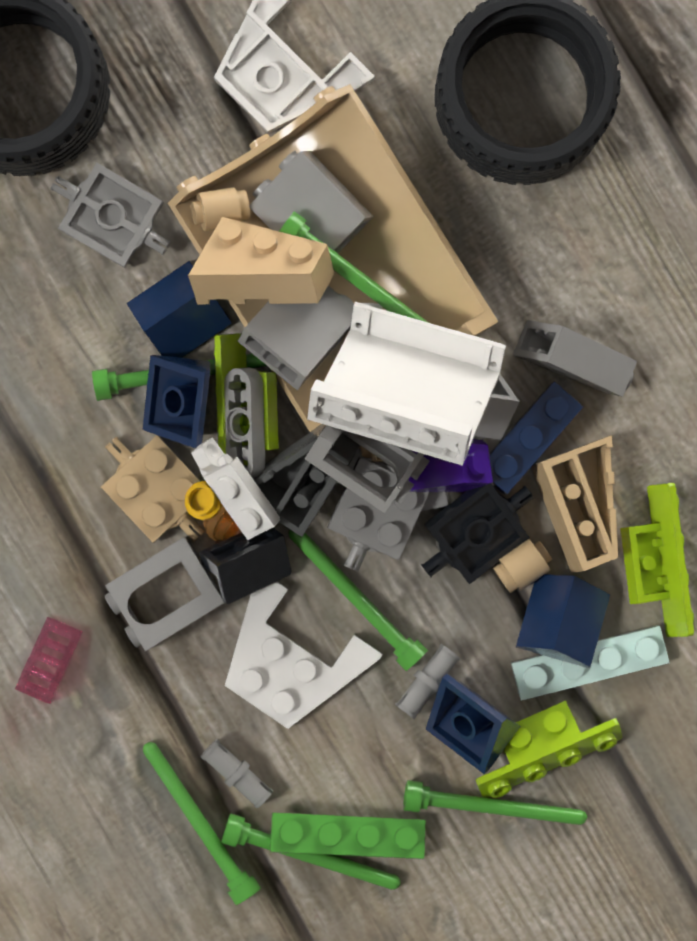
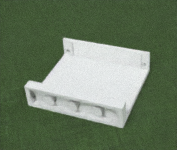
M355 302L350 331L324 382L315 380L311 388L307 420L463 466L500 376L506 345Z

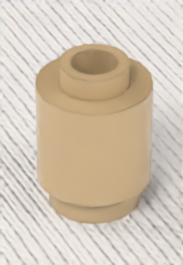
M235 187L201 192L197 193V201L191 202L193 221L195 225L201 224L203 231L215 230L222 217L240 222L250 220V207L245 190L236 191Z
M528 539L500 558V564L493 569L507 590L512 593L516 589L522 591L549 572L550 568L547 563L553 559L540 541L533 544Z

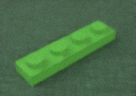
M272 813L270 852L424 859L426 820Z

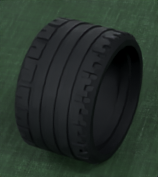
M0 0V28L13 24H33L51 30L64 38L73 48L77 64L76 85L72 98L62 115L49 127L34 135L17 139L0 138V174L6 175L11 173L13 176H36L37 172L49 173L52 170L64 167V163L68 160H71V162L75 160L78 155L89 147L87 144L90 140L94 141L100 128H102L104 123L103 116L104 113L107 114L111 92L108 88V84H110L108 66L88 24L68 1Z
M487 0L477 5L475 11H469L456 25L452 36H449L441 56L435 84L434 101L437 109L436 117L442 135L448 139L447 144L460 160L464 159L468 162L467 166L480 173V175L484 177L489 175L494 177L493 181L516 185L517 182H523V185L539 184L546 182L549 178L556 179L571 171L578 163L580 164L589 155L609 126L617 108V97L620 95L621 73L620 70H617V65L619 64L618 56L614 50L615 47L612 40L608 41L606 37L608 33L598 23V19L594 15L590 16L586 13L587 9L582 5L579 6L574 3V0ZM531 33L549 38L565 48L577 62L584 76L587 91L586 111L580 126L567 137L551 145L536 148L515 147L500 142L486 133L473 119L465 103L462 88L465 66L472 56L486 43L503 35Z

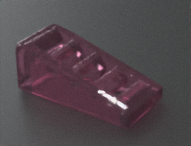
M47 617L15 689L48 704L54 702L83 631ZM52 631L70 639L68 646L48 638L50 632ZM44 646L63 653L62 659L60 660L43 653ZM38 660L57 668L55 675L36 667ZM33 675L50 682L49 688L47 689L30 682L31 676Z

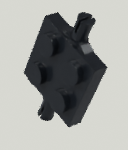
M492 484L466 491L424 523L435 538L439 552L424 564H421V566L432 578L438 571L450 564L451 567L461 573L470 585L500 562V558L530 539L520 525L517 511L532 499L534 500V496L525 485L509 499L498 494Z

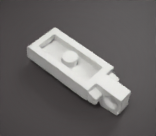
M213 437L200 444L191 453L205 481L247 540L277 525L280 521V516L238 457L232 458L227 453L224 454Z

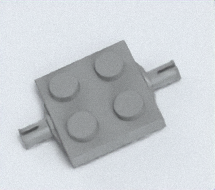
M97 162L88 178L79 184L78 187L61 178V176L56 177L55 182L67 188V190L55 183L52 184L51 190L70 200L68 211L58 227L60 231L123 268L127 267L135 251L143 246V244L161 253V255L165 254L166 248L154 241L161 243L167 248L171 241L152 231L154 219L164 204L162 200Z
M361 457L358 458L353 469L354 471L380 487L389 488L396 485L397 477L392 467L376 465ZM345 487L327 526L328 529L344 535L354 544L344 566L350 569L352 567L353 570L359 572L367 551L381 552L399 560L429 492H409L401 504L394 500L388 510L383 513Z

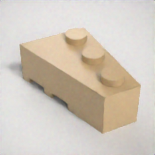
M222 217L188 277L197 304H210V300L232 299L233 304H246V299H269L270 304L319 303L334 276V270L328 244Z
M612 435L531 466L571 573L583 572L618 558L616 509L613 506L612 486L615 483L614 472H612L611 467Z

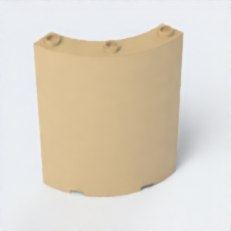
M351 84L335 90L333 86L322 90L313 98L316 103L286 127L271 137L269 134H265L257 138L249 145L250 151L199 180L196 176L186 179L176 187L178 193L168 202L171 210L200 255L214 230L203 231L201 224L195 225L193 221L191 202L197 201V193L235 187L236 191H246L250 205L256 199L253 196V192L265 180L270 179L273 181L282 171L279 165L293 151L297 153L300 151H311L374 216L338 253L340 256L431 324L477 337L498 322ZM251 209L250 220L242 221L270 229ZM334 271V276L328 286L335 292L347 296L354 304L355 302L378 304ZM227 299L244 327L269 301V299H246V304H233L232 299ZM348 333L298 391L276 374V379L309 432L321 424L307 420L311 388L315 380L324 382Z

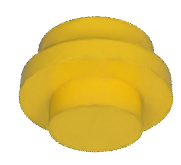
M206 481L193 484L185 495L186 510L196 519L209 520L215 517L222 508V503Z

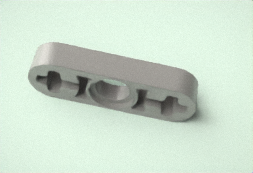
M236 368L228 372L224 381L226 453L232 458L238 457L243 465V459L248 460V466L244 465L251 477L255 479L265 469L263 380L260 373L254 368ZM241 382H246V389L241 387ZM247 402V406L241 407V403ZM243 414L248 417L250 423L247 434H244L240 428V418ZM248 441V445L242 446V442Z

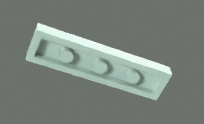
M656 625L598 640L590 668L544 655L511 662L519 697L522 701L670 662L661 627Z

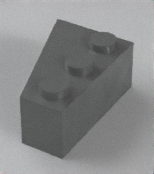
M320 424L265 464L264 471L253 479L280 516L279 522L301 537L318 515L338 483L305 460L310 449L326 427L324 424ZM342 433L329 451V454L349 466L361 445Z

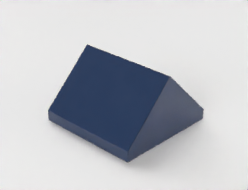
M190 261L126 303L161 356L183 358L232 324L216 299L210 300V304H197L188 277L193 268Z
M150 355L142 430L193 448H197L202 444L210 379V361Z
M543 575L534 582L516 648L590 668L610 594L576 576Z
M446 674L441 679L426 730L485 774L521 726L464 683Z

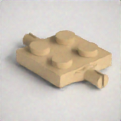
M158 435L142 449L133 453L122 444L118 437H115L112 443L121 453L110 442L106 445L105 449L117 459L120 465L116 473L101 486L102 490L152 543H155L166 531L177 526L195 542L199 537L189 526L200 536L205 530L197 524L186 510L185 495L187 490L193 484L200 482V480Z

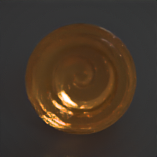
M223 505L215 517L203 520V526L208 537L216 542L235 536L239 530V527Z

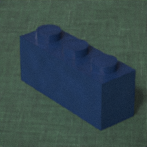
M555 381L543 391L489 453L493 479L491 484L503 494L510 492L583 408L577 400Z

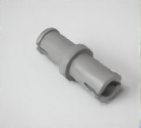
M440 644L439 649L423 670L420 671L418 669L414 674L416 679L395 705L415 720L416 715L434 692L437 693L442 677L448 674L461 658L446 646Z
M215 739L200 756L225 778L224 783L229 788L234 786L254 804V807L259 808L272 794L273 789L269 788L248 769L250 764L245 760H238L218 739Z

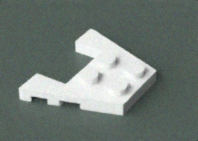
M253 0L238 33L235 34L214 76L215 81L268 134L291 123L316 103L313 98L322 90L330 86L338 90L351 84L354 91L370 84L375 79V76L351 52L324 79H320L267 26L292 0Z
M275 582L250 595L225 686L289 729L377 662L383 653L354 634L334 665L329 666L267 623L268 618L288 590L279 582Z

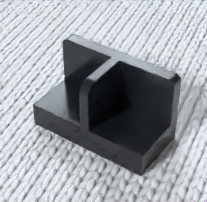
M271 528L249 540L241 532L199 552L202 565L217 577L221 597L226 604L233 603L292 573L284 535L275 528Z

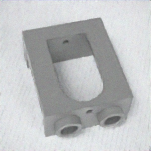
M326 425L305 457L306 461L383 513L388 510L394 500L399 504L404 501L414 486L408 480L409 477L417 480L429 462L422 453L418 452L416 455L411 450ZM343 433L392 467L396 473L397 483L389 488L380 487L329 454V451Z
M187 536L105 585L109 593L104 596L110 608L116 615L122 612L129 626L124 628L129 639L136 648L142 645L145 651L225 603L222 600L220 589L207 568L202 565L201 558ZM182 562L201 595L155 623H140L128 605L131 594L140 586Z

